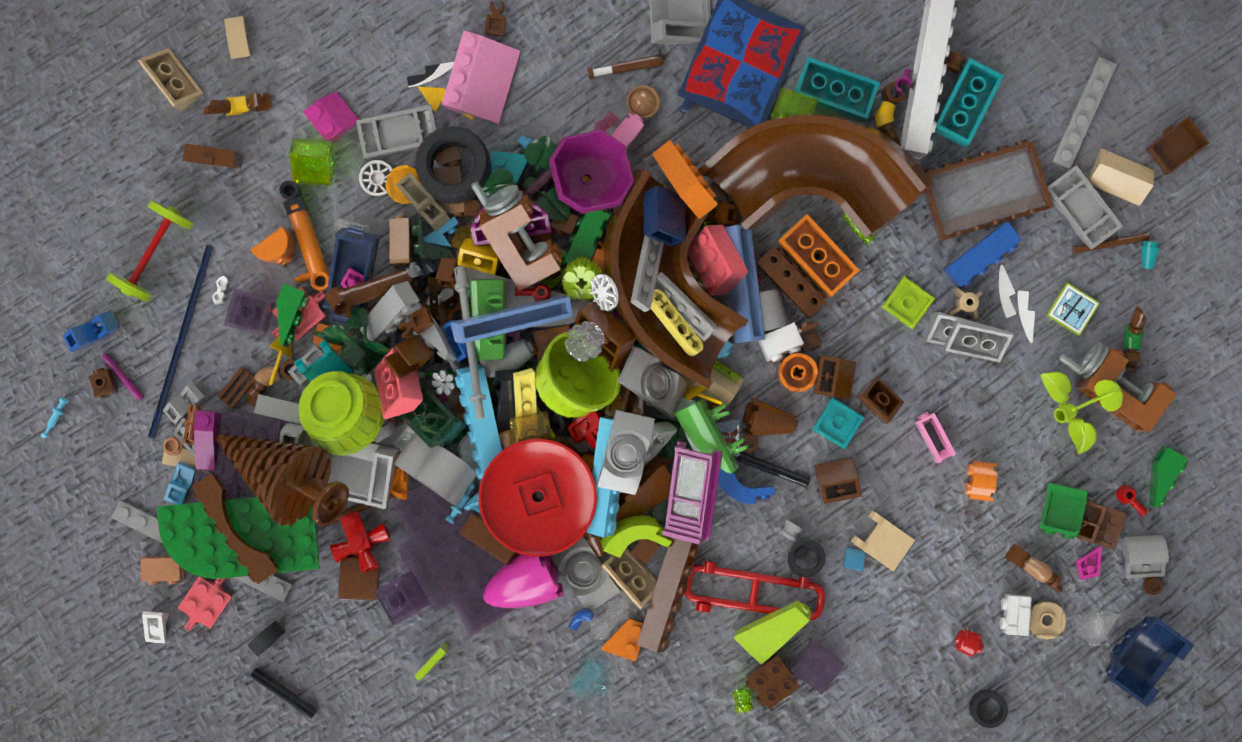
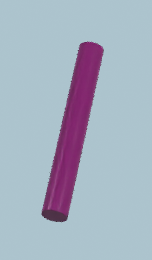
M108 353L104 354L101 357L102 360L137 401L144 398L143 394Z

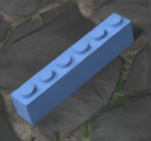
M742 225L726 227L725 230L749 271L729 292L731 310L748 319L745 327H741L734 332L735 344L765 340L751 229L745 230Z
M558 296L453 321L451 326L455 342L463 344L573 317L570 297Z

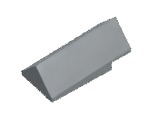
M932 312L926 342L944 345L945 351L1000 362L1014 334L945 313Z

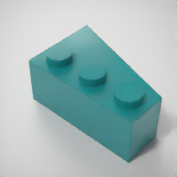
M492 151L491 174L497 170H507L513 174V182L517 181L520 183L529 164L526 161L525 155Z

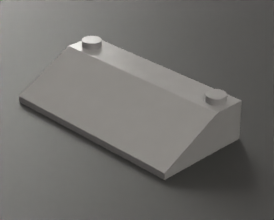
M649 0L651 44H699L711 17L710 0Z
M288 422L280 431L279 442L318 447L310 439L302 425ZM372 442L366 448L354 454L345 456L329 454L328 460H331V473L328 484L335 481L346 484L349 488L348 501L386 509L397 468L393 463L399 455L400 448Z

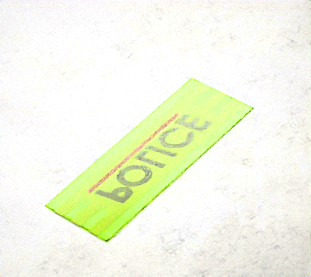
M716 359L713 368L737 383L741 375Z

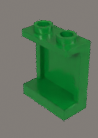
M1048 483V492L1039 528L1043 529V533L1054 535L1055 532L1063 533V538L1074 540V536H1080L1089 492Z

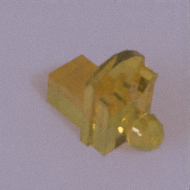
M459 226L456 229V234L452 239V247L460 249L466 238L473 239L471 226Z

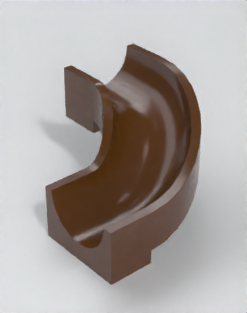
M831 115L786 116L755 125L730 140L698 169L702 176L715 181L731 197L743 217L741 225L745 230L760 227L793 197L799 195H818L836 202L865 237L877 234L935 185L915 159L908 155L887 135L859 121Z
M645 169L634 170L632 173L634 184L622 204L615 207L606 230L604 242L605 275L613 280L618 290V304L615 308L625 326L636 335V340L651 355L674 371L709 389L713 383L711 381L712 368L721 349L734 332L746 326L748 319L710 297L698 285L691 274L687 261L688 248L707 214L699 219L686 203V241L673 247L663 244L658 274L662 272L718 328L705 342L700 338L703 343V350L695 356H690L682 349L651 308L644 312L631 303L645 236L643 193L654 186H660L667 191L675 193L656 181L650 175L651 173ZM665 311L666 316L669 319H672L671 314L668 311ZM678 326V331L684 335L683 329Z

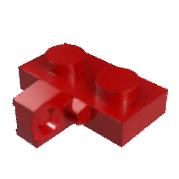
M600 410L590 412L567 426L575 444L585 440L589 442L591 449L596 448L600 417H603Z

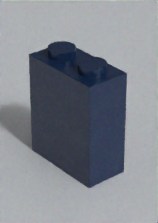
M654 186L644 192V235L671 247L686 241L685 202L676 193L667 191L660 186Z

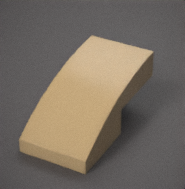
M244 16L225 18L226 36L231 59L251 56Z

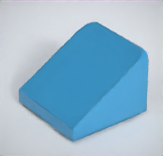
M846 547L842 566L863 571L865 551Z

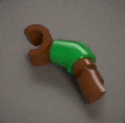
M1137 306L1135 307L1130 324L1126 326L1124 331V349L1127 351L1122 352L1125 354L1124 357L1129 360L1126 364L1125 372H1137L1138 362H1141V353L1137 351L1141 347L1144 334L1143 328L1147 318L1143 310Z

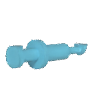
M60 397L58 406L52 407L53 413L47 422L48 427L45 433L41 434L42 438H47L50 429L55 426L60 415H64L65 412L62 409L69 402L66 398Z
M473 482L458 505L451 506L453 511L445 519L451 524H454L453 520L457 514H462L461 510L469 499L468 495L475 487Z

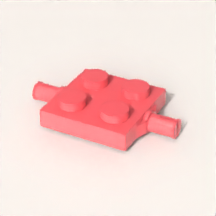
M303 287L299 288V290L306 292ZM320 291L314 297L309 295V304L306 309H303L301 314V324L296 327L294 332L296 341L327 317L318 304L326 296L323 291ZM276 307L274 310H272V313H273V314L277 317V319H278V316H277V307ZM279 327L271 331L276 338L279 336Z
M200 576L197 578L178 606V609L190 617L184 626L185 629L189 626L187 630L191 631L196 622L202 623L208 628L213 626L233 596L221 586L226 578L216 579L215 581Z

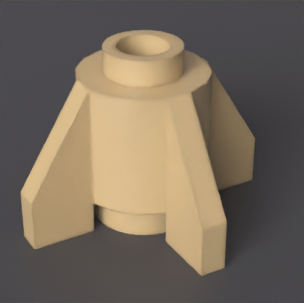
M957 286L952 288L958 298L956 299V307L948 312V314L953 315L961 311L963 313L968 312L973 320L979 318L977 313L978 298L983 293L981 291L975 294L970 292L964 293Z

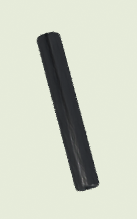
M740 452V456L737 458L738 462L803 487H808L810 483L809 477L749 454Z
M255 668L251 673L250 677L307 717L313 718L317 713V709L260 669Z

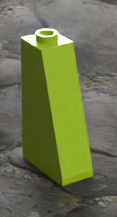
M797 600L739 628L735 633L734 639L762 665L810 621L811 610L806 604H801Z

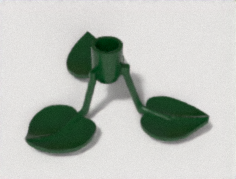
M542 136L527 145L525 149L526 161L530 165H536L532 177L525 179L523 184L517 181L513 182V174L510 171L497 170L487 177L482 186V190L488 197L511 185L519 186L527 195L541 194L543 197L538 200L537 205L548 213L550 219L556 221H567L569 219L570 206L558 199L555 188L550 189L547 194L544 191L538 190L539 182L536 179L539 167L549 170V160L556 150L553 141L548 136Z
M354 306L352 314L343 330L334 323L332 326L324 328L323 332L317 331L313 333L316 337L326 340L330 344L343 346L345 342L342 340L349 343L356 342L355 339L349 336L352 328L360 330L363 327L365 347L383 355H387L391 351L390 348L378 342L368 340L367 326L369 323L366 322L369 311L358 306Z

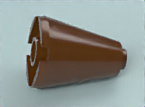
M751 398L752 402L747 403L743 415V422L746 423V428H743L745 436L792 434L793 431H796L798 420H796L795 415L756 398Z

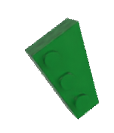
M598 210L585 213L584 216H579L575 225L579 228L577 233L573 232L568 243L571 246L569 250L565 249L561 259L564 263L562 267L566 268L577 257L581 258L583 256L585 258L587 256L589 259L592 258L610 214Z

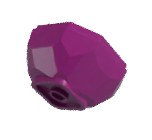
M602 130L563 137L549 160L558 199L582 214L620 206L634 184L625 145ZM585 176L590 178L589 182L584 180Z

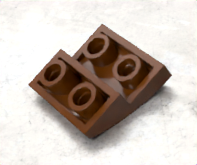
M343 558L340 562L338 598L377 601L380 560L376 559L379 564L378 568L361 573L359 558Z

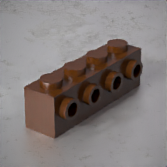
M772 247L756 265L808 319L811 318L827 303L824 299L826 298L825 294L811 286L813 282L806 275L802 276L798 272L799 268L794 262L791 261L789 263L784 258L786 254L779 247L777 249Z

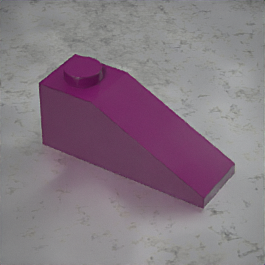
M195 411L194 445L196 469L216 471L218 444L215 440L216 436L220 433L221 413Z

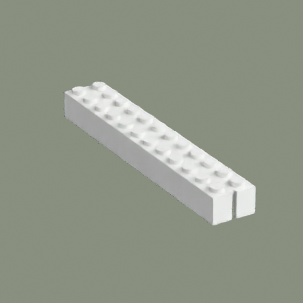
M925 0L911 79L913 89L910 88L900 141L902 145L900 147L908 155L916 159H921L928 152H931L933 140H930L931 133L935 132L936 121H934V116L938 113L940 106L937 99L943 89V83L940 82L941 76H944L946 72L944 59L948 57L950 45H947L948 38H951L953 33L951 20L956 15L955 0Z

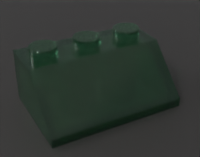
M421 384L420 389L423 394V401L414 411L398 416L430 448L454 440L466 427V424L433 391Z

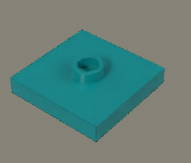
M831 397L811 430L845 450L865 417Z

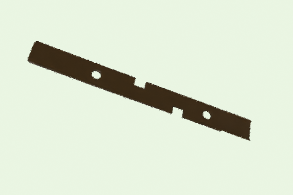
M428 277L431 315L440 326V320H437L436 317L439 316L437 281L435 278ZM434 347V361L442 363V357L437 354L438 349Z

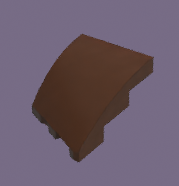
M1087 500L1080 536L1076 538L1115 550L1128 513Z

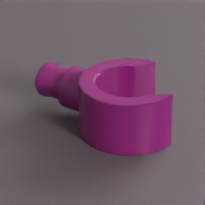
M905 69L903 76L895 82V89L898 95H902V91L899 88L901 84L906 83L913 89L910 69Z

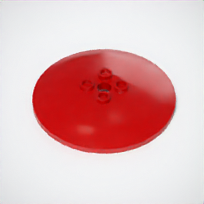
M527 439L503 449L489 463L479 487V509L488 531L504 547L526 556H549L568 549L588 530L596 511V485L588 465L574 450L562 443L549 439ZM536 491L542 492L544 495L543 500L535 501L532 497L533 493Z

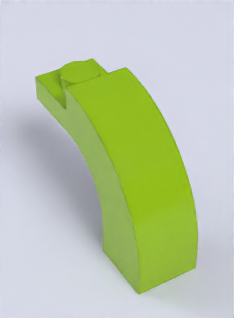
M643 515L631 516L618 521L614 535L602 537L600 541L603 551L619 558L629 544L639 539H649L666 547H669L672 542L671 537L663 535L665 528L659 527L656 518Z

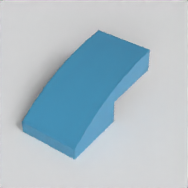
M181 461L177 463L172 481L168 484L164 500L176 505L184 504L197 472L196 467Z

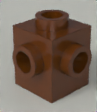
M719 200L718 205L708 212L707 222L714 225H723L726 228V226L737 225L740 210L738 207L730 205L729 201Z

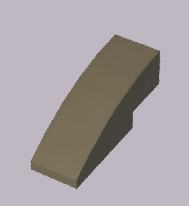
M411 173L396 184L399 190L436 232L451 220Z

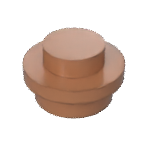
M176 437L167 438L163 444L165 453L171 456L178 455L183 448V444Z

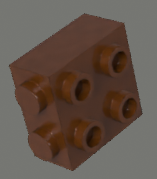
M774 653L762 665L759 664L745 674L747 678L745 683L751 691L755 689L759 695L756 697L762 707L766 705L769 710L800 688L799 683L777 653Z

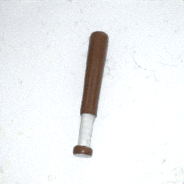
M654 55L611 64V66L603 68H588L589 79H594L595 76L618 74L659 67L664 64L662 55Z

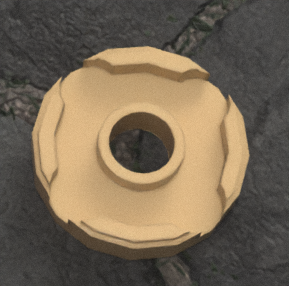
M1039 601L1031 607L1030 631L1034 635L1047 640L1056 638L1064 631L1067 622L1066 614L1058 604L1051 601ZM1045 615H1050L1051 623L1048 625L1042 623V618Z

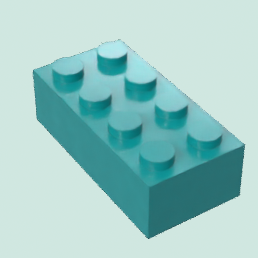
M807 57L792 97L864 123L868 119L880 82Z
M969 58L963 65L961 73L958 75L936 119L934 133L964 148L968 146L1004 75Z

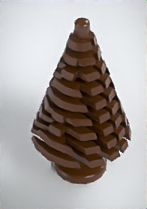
M223 433L216 436V443L221 446L224 454L228 456L235 469L241 474L240 476L252 489L254 495L258 497L260 503L276 523L282 526L294 524L297 518L300 521L308 515L309 509L312 506V519L319 526L325 527L332 524L343 512L348 501L349 488L346 484L338 481L328 484L331 473V460H328L329 453L325 449L253 437L248 438L246 436H227Z

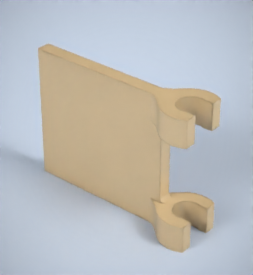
M872 510L868 517L877 523L866 541H862L854 535L850 542L894 571L915 540Z

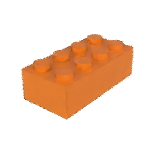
M669 140L653 152L652 155L679 196L700 219L718 205L714 199L716 194L710 187L706 188L709 184L703 176H700L701 173L690 157L684 154L685 152L679 144L674 145Z
M808 214L777 241L782 249L828 298L832 297L860 271ZM815 253L820 255L818 261L814 258Z

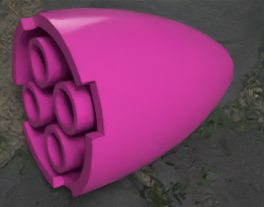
M518 554L509 565L505 564L491 578L485 587L483 598L486 604H491L493 607L523 608L543 604L564 596V589L562 583H558V571L550 555L535 557Z

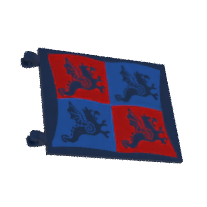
M717 0L677 95L684 98L679 111L686 114L691 102L747 126L746 130L765 122L805 27L745 0Z

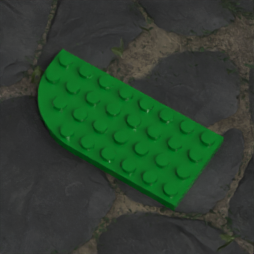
M258 497L226 500L229 518L235 530L251 546L272 555L281 568L277 573L320 569L317 526L312 519V506L309 509L308 515L300 521L297 518L294 524L282 526L272 519L258 500ZM202 502L157 506L158 526L162 543L167 553L180 567L191 574L211 579L248 576V569L238 562L237 553L234 549L231 550L228 547L225 535L217 531L215 527L216 522L212 517L207 516Z

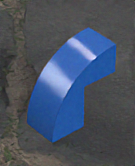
M112 311L97 315L88 323L70 328L62 336L70 352H74L103 339L119 329L120 326Z

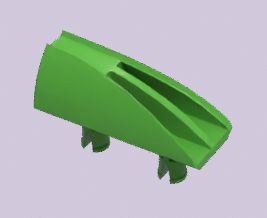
M504 279L470 280L472 317L505 309ZM505 333L474 341L477 360L505 359Z
M702 398L674 413L688 437L701 452L710 454L714 450L723 451L720 469L727 473H733L739 468L734 455L748 449V445L738 447L745 439L741 438L728 445L716 423V420L731 414L730 410L720 412L727 406L726 403L710 410L705 399Z

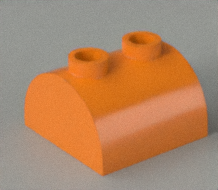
M281 227L250 250L261 260L285 266L293 260L291 256L295 251V239L289 230Z

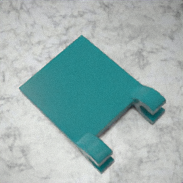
M326 340L319 343L324 355L307 367L301 358L294 362L299 373L304 375L310 382L321 374L332 371L355 374Z

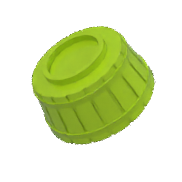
M570 331L556 336L546 348L535 373L536 389L543 402L551 410L565 417H582L590 412L604 408L615 400L614 398L619 394L621 383L618 382L620 369L617 368L610 372L607 368L609 364L604 357L598 356L596 353L598 349L592 341L588 342L581 332Z
M342 371L321 374L306 386L299 401V418L303 428L318 447L325 449L332 455L345 456L363 450L377 437L384 422L380 396L376 385L356 374Z

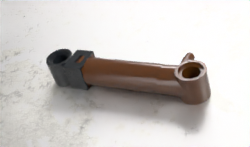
M425 258L418 263L415 261L403 265V270L344 289L341 287L331 288L326 293L325 298L335 314L345 313V316L350 317L352 306L383 297L392 285L408 281L413 291L424 288V283L428 285V277H436L438 268L430 258Z

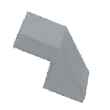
M191 382L186 385L179 396L168 402L163 412L176 425L181 421L182 417L187 416L188 406L192 404L193 408V404L199 405L205 396Z

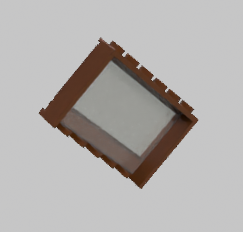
M1021 140L1016 142L1014 147L1009 148L1008 145L996 148L997 152L990 153L988 150L979 153L977 158L972 159L971 156L960 159V163L953 164V161L942 164L940 169L935 170V167L924 170L935 184L925 193L939 242L1053 207L1033 141Z

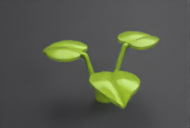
M1061 372L1041 374L1042 381L1050 396L1056 402L1061 403L1059 408L1054 411L1055 419L1059 423L1070 422L1068 431L1071 440L1076 446L1077 453L1086 452L1095 444L1097 434L1091 423H1084L1083 419L1075 418L1078 410L1100 400L1105 410L1116 411L1123 402L1122 389L1112 380H1101L1094 387L1098 397L1075 406L1069 403L1066 404L1070 399L1068 394L1071 392L1072 386L1065 374Z

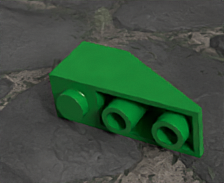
M284 283L276 300L280 345L288 348L289 344L291 345L295 339V329L301 324V314L303 309L307 308L310 298H308V293Z
M1162 446L1152 462L1149 506L1154 508L1164 504L1166 494L1174 488L1177 476L1187 466L1185 463L1188 459L1169 447Z

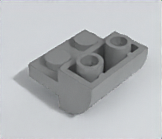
M779 289L760 292L764 333L789 325Z
M1163 535L1123 538L1124 575L1127 579L1165 576L1169 555Z

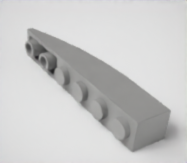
M382 297L374 300L378 303L382 299ZM420 302L414 306L415 309L411 313L406 315L404 322H409L408 316L423 307ZM433 317L432 319L435 323L433 326L420 334L414 331L413 334L419 335L420 338L423 336L426 339L424 343L431 349L437 348V354L444 360L447 358L452 361L456 360V356L446 336Z

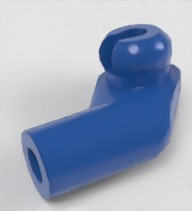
M587 608L578 611L570 622L569 627L577 631L584 619L588 622L592 620L594 613Z

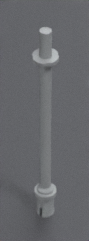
M458 266L454 268L456 280L454 287L460 294L463 319L471 317L467 295L470 283L467 280L466 267ZM474 341L466 343L473 395L469 397V401L475 403L476 418L483 419L485 417L482 401L486 400L487 397L481 394Z

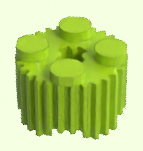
M581 256V258L577 257L576 260L567 265L562 279V286H564L563 289L567 293V297H570L571 300L579 299V301L594 299L593 294H590L592 291L591 280L594 279V276L603 274V269L597 266L598 263H594V260L591 261L587 256L585 258Z

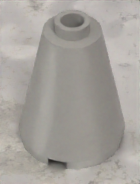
M523 339L505 345V359L480 360L487 376L495 378V371L519 370L534 356L535 348L531 341L527 342Z

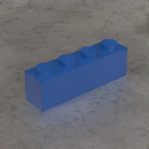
M1009 222L1003 223L943 270L955 286H963L965 288L973 282L972 278L975 275L981 276L988 271V265L992 262L995 265L1004 258L1002 255L1005 252L1011 253L1018 248L1019 245L1017 243L1022 239Z

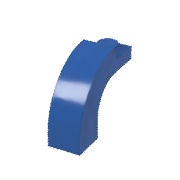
M720 469L719 486L726 494L739 502L756 504V496H759V499H769L770 495H775L773 486L746 487L738 482L734 472L727 473Z

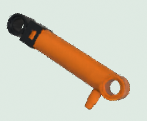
M284 181L280 185L279 192L287 200L283 204L287 215L290 217L308 270L307 273L295 277V283L310 280L314 289L323 292L327 291L330 275L308 214L309 209L306 200L301 196L302 189L293 181ZM293 186L295 192L293 195L288 196L287 189ZM324 276L326 283L320 287L317 281L320 277Z

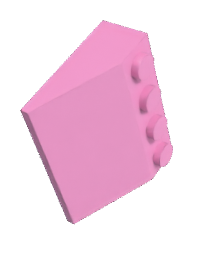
M463 31L443 98V107L499 124L521 51L484 36Z

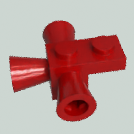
M358 511L340 518L348 541L330 545L334 560L339 562L352 553L359 556L361 573L378 568L379 564L371 551L376 549L375 543L391 540L386 524L382 523L369 532L365 529Z

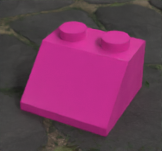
M337 92L317 100L303 111L305 116L330 145L357 125L356 120H359Z

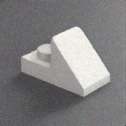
M143 611L142 617L146 642L165 643L167 639L165 624L169 613Z

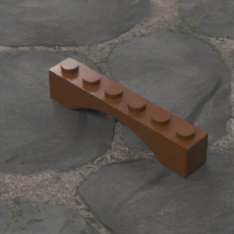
M216 473L209 474L192 486L194 497L199 502L202 501L205 506V513L208 517L214 519L217 531L225 535L227 538L226 544L231 550H235L238 555V562L242 566H246L249 571L248 576L252 582L260 584L281 570L270 553L251 546L235 530L227 511V489Z

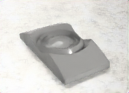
M431 105L356 120L364 159L418 149L417 147H420L423 140L430 133L437 130Z
M1077 165L1047 187L1055 207L1066 217L1074 232L1091 250L1123 227Z
M638 347L632 348L618 379L619 383L670 419L674 418V413H676L688 386L679 374L669 370L657 358Z
M615 410L597 487L633 495L636 494L642 477L646 453L651 442L654 418Z
M584 535L568 549L550 555L577 598L589 611H593L621 592L611 576L601 566L602 562L587 543Z

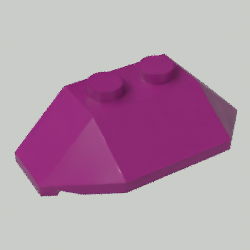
M532 201L533 213H531V221L524 229L529 236L551 233L548 213ZM480 212L470 227L474 246L489 243L479 227Z

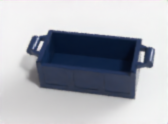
M348 225V228L342 227L335 233L336 240L327 292L334 287L344 289L341 282L350 267L364 275L363 282L373 279L380 236L365 233V228ZM326 300L323 308L331 310L332 321L347 324L350 317L335 314ZM368 302L356 306L367 309Z

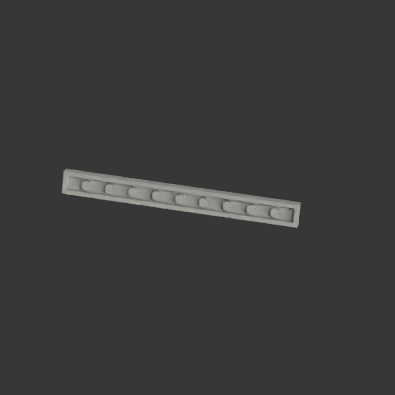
M120 500L111 518L162 543L158 518ZM276 575L271 576L260 584L252 582L249 576L233 577L282 602L285 601L293 585Z

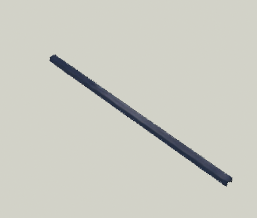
M206 245L148 434V437L155 439L212 253L213 247L210 245Z

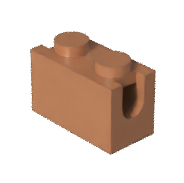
M152 556L140 559L141 582H148V585H158L160 581H167V584H178L181 579H185V570L170 556Z

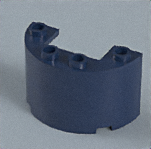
M1146 616L1133 629L1129 628L1125 632L1121 643L1116 644L1113 648L1112 653L1114 654L1106 669L1108 679L1148 707L1159 693L1154 688L1156 683L1176 657L1184 660L1194 644L1157 617Z

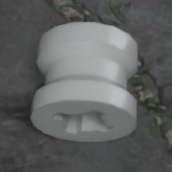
M785 520V526L783 529H780L779 533L796 542L797 534L803 529Z

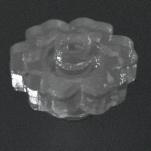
M584 321L581 326L574 325L568 331L569 338L565 340L566 351L575 360L585 362L589 357L596 358L602 352L601 345L605 342L604 332L594 322Z

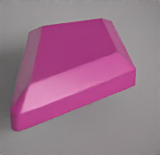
M350 267L341 285L347 288L363 283L364 275Z
M1098 546L1076 560L1080 580L1100 576L1102 547Z

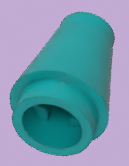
M1143 241V246H1141L1142 268L1154 269L1160 250L1159 242Z

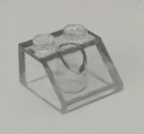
M1106 608L1072 616L1077 639L1090 646L1101 645L1102 641H1107L1122 617L1121 613Z

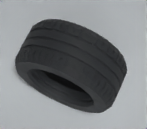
M447 126L433 131L423 140L416 153L415 168L421 184L431 196L444 203L461 204L471 199L473 200L477 195L471 185L474 182H478L482 188L485 180L492 172L491 158L485 144L479 136L471 130L464 129V127ZM456 146L470 151L474 156L475 162L474 169L466 180L457 184H445L435 177L433 171L434 161L444 149Z

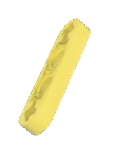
M655 289L651 303L652 311L688 355L695 356L703 350L702 341L661 290ZM665 311H668L671 314L672 319H669L666 316ZM678 326L683 329L684 335L678 331Z

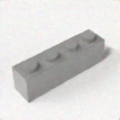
M408 281L392 285L368 314L366 322L369 323L367 326L368 340L380 344L388 341V336L397 330L396 327L406 320V315L415 309L414 306L419 302V299Z

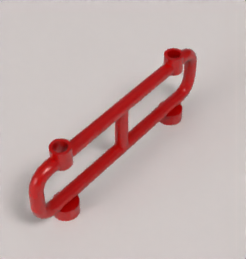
M705 561L704 565H693V572L688 577L687 590L685 592V596L690 601L696 602V611L711 613L712 605L766 614L781 609L757 604L760 581L815 590L818 598L816 609L812 612L810 620L820 617L825 603L823 587L818 583L810 582V577H799V580L734 570L716 567V562ZM704 572L752 580L749 603L693 594L691 585L694 573Z

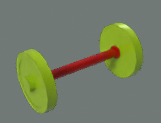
M150 200L147 207L162 215L164 220L130 279H126L113 272H109L105 278L108 282L121 289L122 293L146 302L151 301L153 294L139 286L137 281L169 225L174 222L188 230H191L194 226V223L179 214L180 211L170 205L167 208L154 200Z

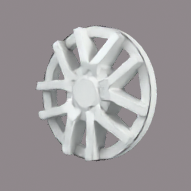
M373 160L365 164L359 174V182L362 189L372 196L387 194V191L382 186L384 182L386 183L387 176L383 173L388 170L391 172L393 170L392 167L380 160ZM372 164H377L378 170L374 171ZM380 164L385 165L386 168L381 170ZM368 166H370L371 173L365 172ZM363 174L370 175L369 179H363ZM363 182H370L367 188H365ZM372 185L375 186L374 192L369 191ZM380 187L383 192L377 193L378 188Z
M605 274L594 276V279L591 280L592 291L590 292L594 297L593 302H596L601 310L609 311L614 309L618 304V290L615 283Z

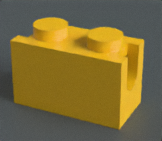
M466 238L460 248L457 265L495 275L501 261L490 244L474 246L473 239Z

